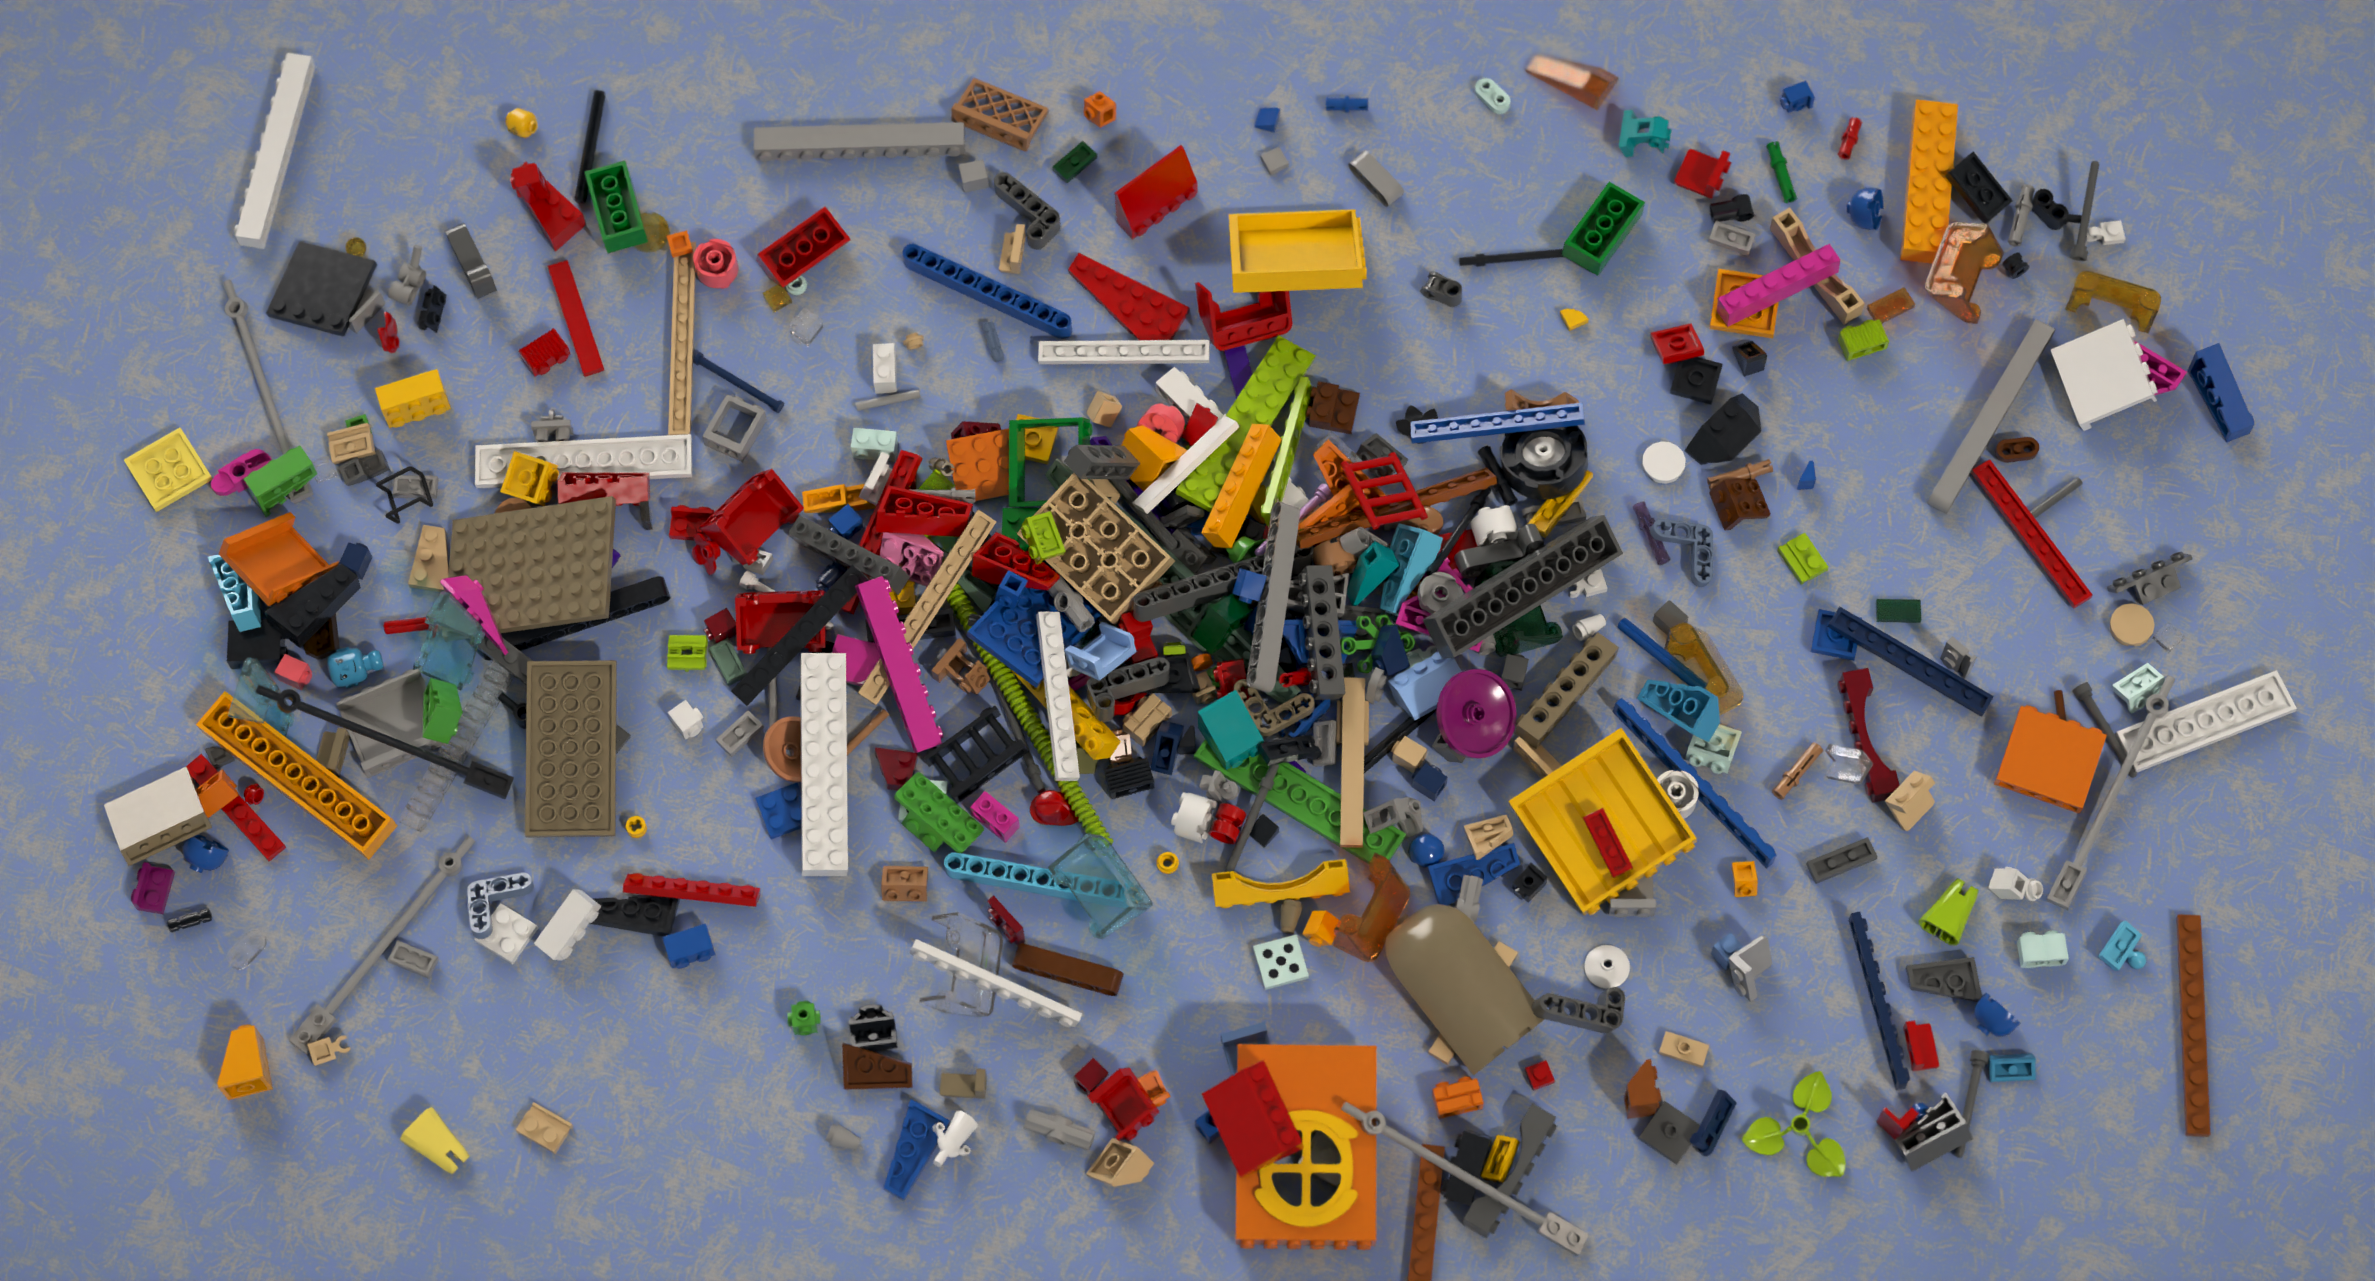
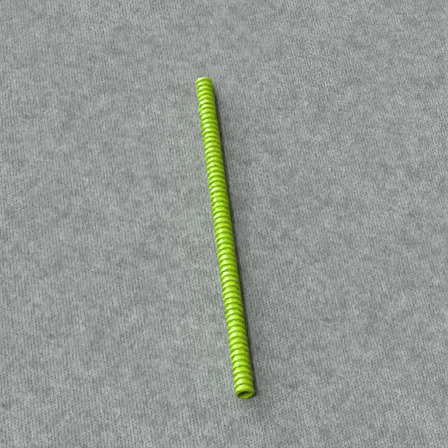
M924 535L933 544H935V542L931 540L932 537L930 535ZM956 583L946 600L950 603V607L954 608L953 612L960 619L963 629L968 632L971 628L968 625L969 615L971 613L977 614V612H974V607L971 606L968 597L964 595L965 592L961 589L960 584ZM971 640L974 647H977L976 650L980 653V657L984 658L983 662L987 664L986 667L990 670V674L994 675L993 679L997 681L996 684L1001 686L1000 690L1004 692L1003 696L1007 698L1006 701L1011 703L1010 707L1014 709L1013 712L1017 715V719L1021 720L1020 724L1024 726V731H1028L1027 736L1031 737L1030 741L1034 743L1033 746L1037 748L1038 754H1041L1040 757L1044 760V764L1048 766V771H1051V776L1055 777L1049 732L1045 729L1044 724H1041V719L1034 712V707H1031L1032 704L1028 701V697L1024 695L1025 692L1021 690L1017 679H1014L1015 676L1011 673V669ZM1054 778V781L1058 783L1057 786L1062 788L1061 793L1065 794L1064 798L1072 806V811H1075V816L1079 817L1078 821L1082 823V828H1086L1085 833L1089 834L1088 838L1093 840L1092 844L1096 846V851L1101 852L1108 849L1114 841L1112 838H1109L1110 834L1106 832V827H1102L1103 822L1099 821L1100 817L1096 815L1095 809H1092L1093 806L1089 804V799L1085 798L1086 794L1082 792L1083 789L1079 786V782L1056 781V778Z

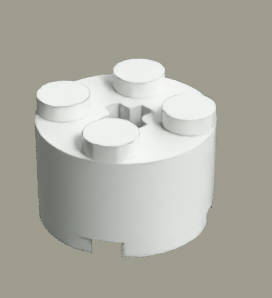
M1508 505L1494 509L1484 507L1478 511V515L1470 522L1478 547L1517 539L1518 528Z
M1670 770L1664 772L1657 781L1683 819L1692 814L1696 807L1699 796L1698 783L1691 774L1685 771Z
M1183 793L1179 805H1181L1179 812L1174 813L1171 825L1175 826L1174 833L1177 836L1203 843L1202 839H1207L1209 829L1215 819L1211 813L1212 810L1216 811V801L1192 793Z

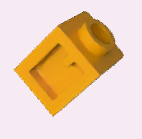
M1732 862L1734 896H1757L1758 879L1755 862Z

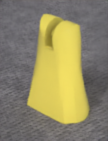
M433 1107L426 1109L400 1137L402 1143L422 1154L450 1174H453L458 1169V1166L451 1158L446 1156L449 1151L462 1163L470 1157L466 1149L453 1135Z

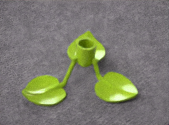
M1817 1071L1804 1077L1794 1089V1104L1799 1108H1805V1111L1802 1115H1796L1792 1119L1791 1126L1780 1132L1781 1126L1777 1120L1771 1117H1761L1751 1124L1742 1137V1142L1750 1150L1758 1154L1774 1155L1779 1153L1784 1147L1782 1136L1790 1131H1793L1798 1136L1806 1135L1814 1147L1807 1154L1809 1169L1814 1174L1822 1177H1842L1846 1167L1842 1147L1831 1138H1824L1817 1145L1809 1132L1810 1121L1806 1117L1809 1110L1815 1113L1822 1112L1829 1107L1832 1101L1831 1089L1823 1073Z

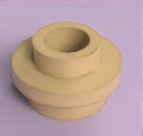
M918 333L909 334L903 341V345L907 347V350L917 349L924 345L923 335H918Z

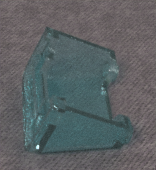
M442 590L426 616L425 623L429 624L426 640L420 650L422 653L418 660L415 661L413 670L419 669L420 673L433 679L456 684L457 689L461 691L465 684L469 685L472 681L474 672L471 670L478 645L481 644L485 632H482L483 627L451 593Z
M1086 834L1048 867L1052 873V880L1058 885L1068 886L1091 918L1089 921V931L1095 938L1104 939L1147 911L1153 905L1150 897L1116 850L1101 835Z

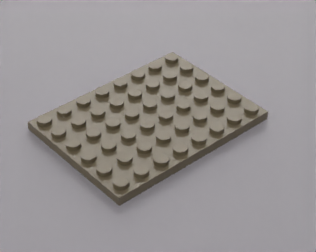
M610 496L453 520L448 578L467 575L472 581L476 579L484 588L482 593L488 602L500 633L609 618L616 499ZM447 594L443 637L450 641L485 636L453 604Z

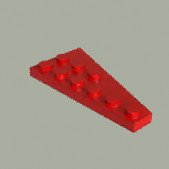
M1081 253L1077 254L1068 269V273L1085 290H1088L1095 297V300L1102 304L1138 340H1172L1190 312V307Z

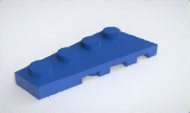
M1512 843L1493 849L1479 860H1476L1474 854L1430 865L1427 869L1437 903L1449 906L1459 898L1464 875L1483 879V887L1520 866V861L1515 844Z
M912 1099L909 1102L900 1138L898 1139L896 1151L884 1184L885 1191L903 1201L938 1145V1136L933 1131V1126L939 1122L942 1123L945 1127L943 1133H945L951 1123L949 1119Z

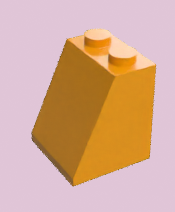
M1143 425L1128 429L1121 444L1140 462V465L1131 475L1130 479L1143 491L1187 451V449Z
M241 1025L238 1029L231 1031L217 1083L218 1088L227 1100L273 1089L264 1038L254 1025Z

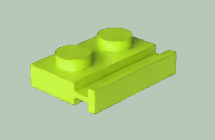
M1806 533L1778 547V552L1801 585L1828 571V565Z

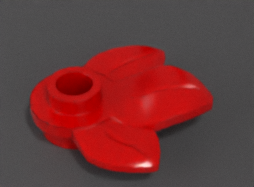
M384 312L385 327L378 328L377 331L383 350L395 353L400 345L397 336V324L389 312Z
M697 533L694 535L696 546L692 549V557L698 565L703 564L707 573L712 575L717 569L716 560L721 555L720 547L717 542L706 540L701 533Z

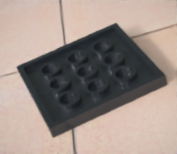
M299 241L266 314L274 319L344 337L350 325L349 319L355 314L377 267V263L375 260Z

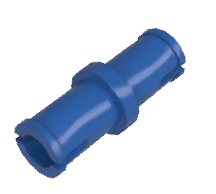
M1345 96V98H1326V111H1345V113H1349V111H1368V98H1349V96Z

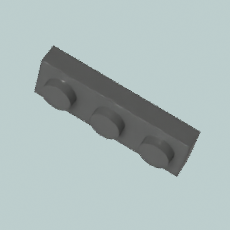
M1867 837L1809 860L1806 866L1815 884L1877 860L1878 856Z

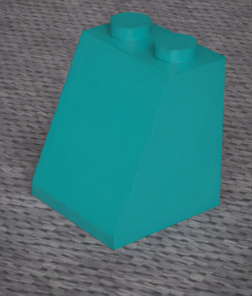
M1236 690L1198 711V729L1225 770L1231 767L1236 768L1243 763L1244 759L1260 754L1258 748L1261 743H1264V740Z

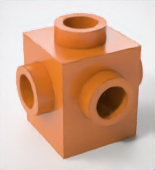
M1099 91L1084 99V116L1101 128L1116 120V103Z

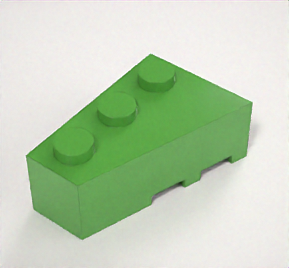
M299 445L288 450L281 457L271 460L259 470L251 472L243 479L253 500L267 518L271 514L269 511L278 502L282 505L286 501L285 496L294 489L298 491L316 476L317 472L312 461Z
M430 678L423 694L422 738L448 744L451 737L457 733L458 722L463 713L456 684Z

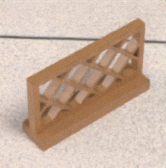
M973 78L959 102H955L953 105L951 121L964 122V127L1027 152L1030 147V141L1048 114L1049 108ZM977 86L984 89V93L974 95L973 89ZM999 95L1003 100L993 103L991 96ZM987 98L990 104L979 106L977 100ZM971 101L975 104L974 108L963 106L964 103ZM1018 103L1021 104L1022 108L1012 110L1010 104ZM1006 105L1008 111L998 114L996 108ZM992 109L994 115L987 116L982 114V111ZM1035 110L1041 113L1040 116L1031 118L1028 112ZM1025 113L1027 119L1016 121L1014 115ZM1011 116L1013 123L1007 124L1000 119ZM1029 124L1031 130L1026 132L1019 127Z

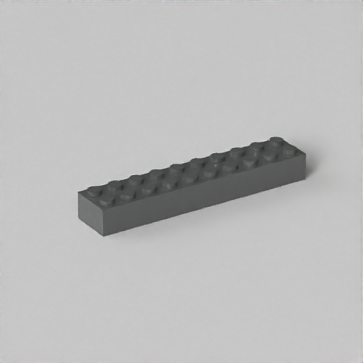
M1605 515L1590 517L1423 619V622L1441 658H1455L1619 557L1623 552Z

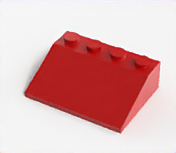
M1182 145L1175 148L1115 192L1116 222L1132 240L1137 236L1145 234L1150 226L1160 223L1164 216L1170 212H1175L1183 202L1189 201L1196 196L1198 182Z
M1264 1060L1242 1069L1202 1093V1097L1240 1178L1304 1149L1303 1142Z

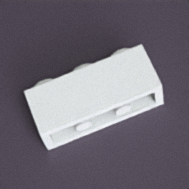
M573 889L534 944L553 960L566 959L571 954L572 946L575 942L584 936L585 928L588 924L597 918L601 905L582 890Z

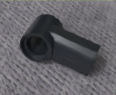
M1748 194L1737 195L1732 200L1712 203L1709 206L1713 223L1715 221L1721 222L1736 219L1738 222H1745L1754 217Z

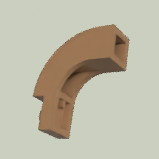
M1512 389L1505 392V407L1507 411L1579 403L1578 399L1567 392L1546 401L1526 399Z

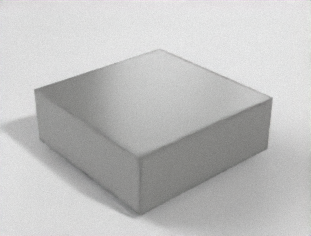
M1280 147L1261 155V160L1270 175L1289 167V162Z

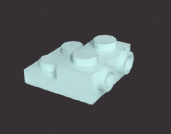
M1719 724L1709 742L1693 735L1685 760L1695 767L1701 765L1709 767L1716 774H1721L1722 772L1728 774L1742 732Z

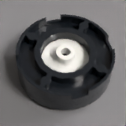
M1578 426L1505 433V439L1502 446H1500L1501 468L1504 478H1506L1508 485L1513 490L1529 498L1544 500L1566 495L1582 482L1587 473V442L1585 435Z

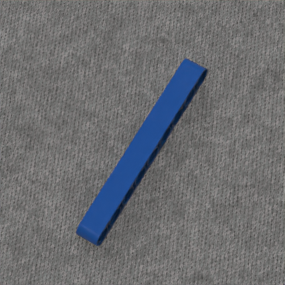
M908 244L903 248L904 265L909 270L1059 339H1066L1072 334V321L1067 313L917 244ZM911 255H916V256H917V257L912 258V259H911V258H908V257L911 256ZM929 264H935L933 267H927ZM948 272L954 273L951 276L945 275ZM966 281L973 282L971 284H964ZM987 289L992 290V291L989 292V293H984V292H983L984 290H987ZM1004 298H1009V299H1010V300L1007 301V302L1002 301V299H1004ZM1022 307H1029L1027 310H1021ZM1042 315L1048 316L1046 319L1039 318ZM1060 324H1066V325H1067V326L1064 327V328L1058 327V325H1060Z

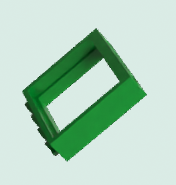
M1077 417L1009 420V507L1041 508L1047 502V500L1025 501V429L1078 427V445H1091L1090 436L1092 435L1093 427L1090 419Z

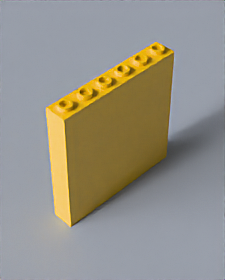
M1355 209L1229 214L1233 293L1363 288V280H1367V270L1365 267L1360 217H1356Z

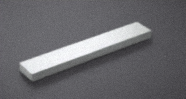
M1223 416L1132 502L1135 508L1148 514L1240 427L1238 423L1229 417Z

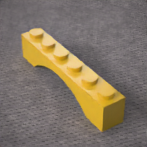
M1346 859L1323 861L1316 869L1305 876L1282 883L1254 881L1241 876L1235 871L1211 873L1215 907L1220 906L1221 908H1230L1238 904L1250 906L1256 902L1275 903L1278 900L1284 899L1296 901L1303 897L1316 899L1322 897V895L1342 896L1345 893H1350Z

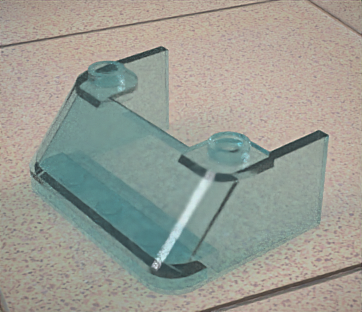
M247 657L240 674L228 717L262 724L265 721L286 737L289 726L291 727L294 723V714L282 712L277 706V701L255 693L258 684L281 693V690L258 659Z

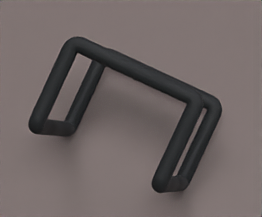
M412 466L406 467L376 483V487L388 494L392 511L388 512L385 517L397 524L400 523L398 512L415 503L422 502L429 507L433 506L424 474ZM408 471H412L420 476L427 500L418 497L396 508L391 490L382 484Z

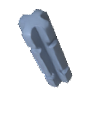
M993 322L984 323L983 329L994 362L1002 361L1004 354Z

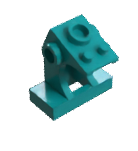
M1624 110L1619 148L1625 157H1633L1634 148L1640 143H1648L1650 147L1659 148L1661 153H1664V148H1669V143L1665 142L1670 141L1672 129L1668 128L1669 120L1661 116L1637 118L1633 110ZM1649 128L1648 133H1638L1640 129Z

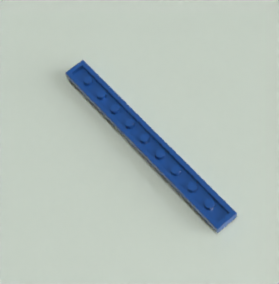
M1623 698L1619 699L1615 703L1612 712L1669 770L1685 771L1691 774L1698 783V799L1766 869L1772 865L1777 856L1774 848L1770 844L1765 843L1760 838L1759 833L1744 822L1741 814L1737 811L1734 812L1728 806L1726 799L1719 796L1713 790L1711 784L1707 780H1703L1697 774L1696 769L1692 765L1687 764L1682 759L1681 754L1666 743V739L1662 734L1654 731L1649 721L1641 717L1630 702H1626Z

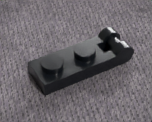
M1312 735L1261 743L1258 748L1268 766L1307 758L1315 760L1322 755L1320 748L1315 746V740Z

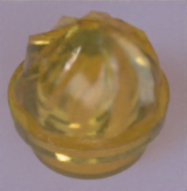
M359 237L350 238L345 245L346 253L362 257L366 252V243Z

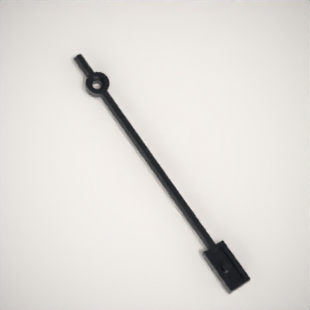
M259 684L255 693L277 701L278 708L284 713H293L296 710H300L466 776L464 784L502 799H506L514 779L512 776L474 761L471 762L470 767H466L302 702L299 694L292 689H286L279 693ZM289 699L292 705H286L284 700Z

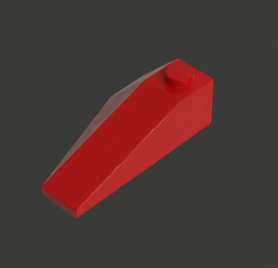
M997 532L973 555L972 576L991 584H1001L1008 570L1027 579L1026 588L1049 590L1060 579V575L1044 562L1036 565L1035 560L1030 557L1029 551L1025 552L1022 550L1017 541Z

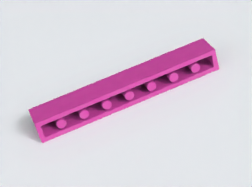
M883 576L855 585L914 753L942 744L943 733L940 726H936L933 719L936 717L933 706L927 702L926 697L929 694L925 684L921 685L919 676H921L920 668L912 660L911 655L914 652L910 642L906 643L904 634H906L905 626L902 621L899 622L896 613H899L898 606L895 600L891 601L889 581L887 579L884 580Z

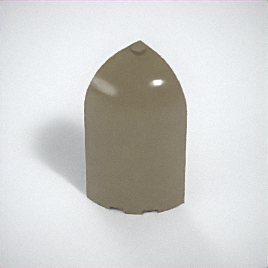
M1441 904L1423 907L1410 917L1405 914L1396 921L1398 926L1387 935L1385 942L1386 955L1396 977L1473 1075L1505 1051L1503 1046L1508 1049L1545 1020L1533 1013L1532 1004L1535 1000L1474 922L1460 910Z

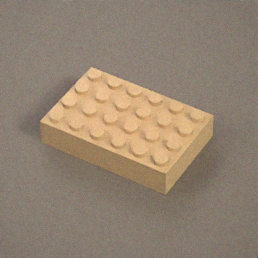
M1075 473L1033 515L1051 511L1066 551L1063 555L1045 559V561L1114 625L1119 622L1122 614L1127 613L1133 607L1134 596L1149 590L1175 562L1170 555L1088 479H1079ZM1020 529L1017 535H1019L1028 544L1027 539L1023 538Z

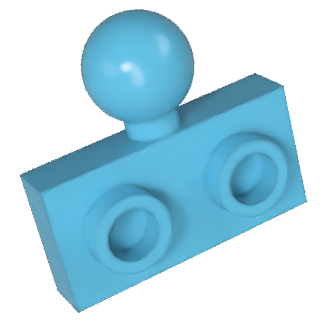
M2122 921L2098 957L2114 971L2119 970L2127 958L2132 968H2143L2146 964V956L2140 951H2133L2142 934L2127 921Z

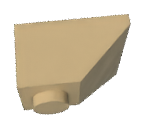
M1112 1138L1086 1175L1113 1187L1141 1182L1148 1175L1154 1162L1138 1147Z

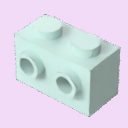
M853 428L851 441L853 458L877 460L881 452L889 455L887 461L896 462L898 448L896 431Z

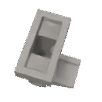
M1411 797L1396 798L1363 812L1370 834L1399 823L1403 832L1406 833L1405 838L1407 839L1421 833L1423 829L1421 801Z

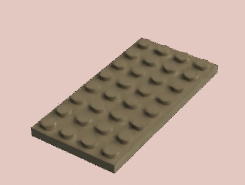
M616 660L527 661L526 838L616 836Z

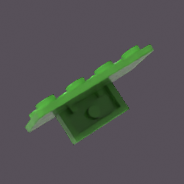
M920 772L915 773L894 795L895 800L909 811L901 824L934 853L945 842L954 851L962 854L984 831V827Z

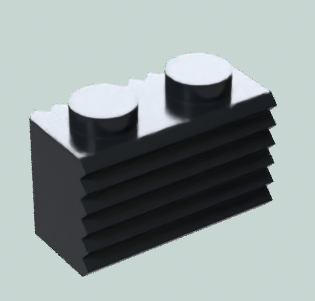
M1134 757L1128 763L1120 764L1115 762L1104 769L1111 799L1155 788L1148 758Z

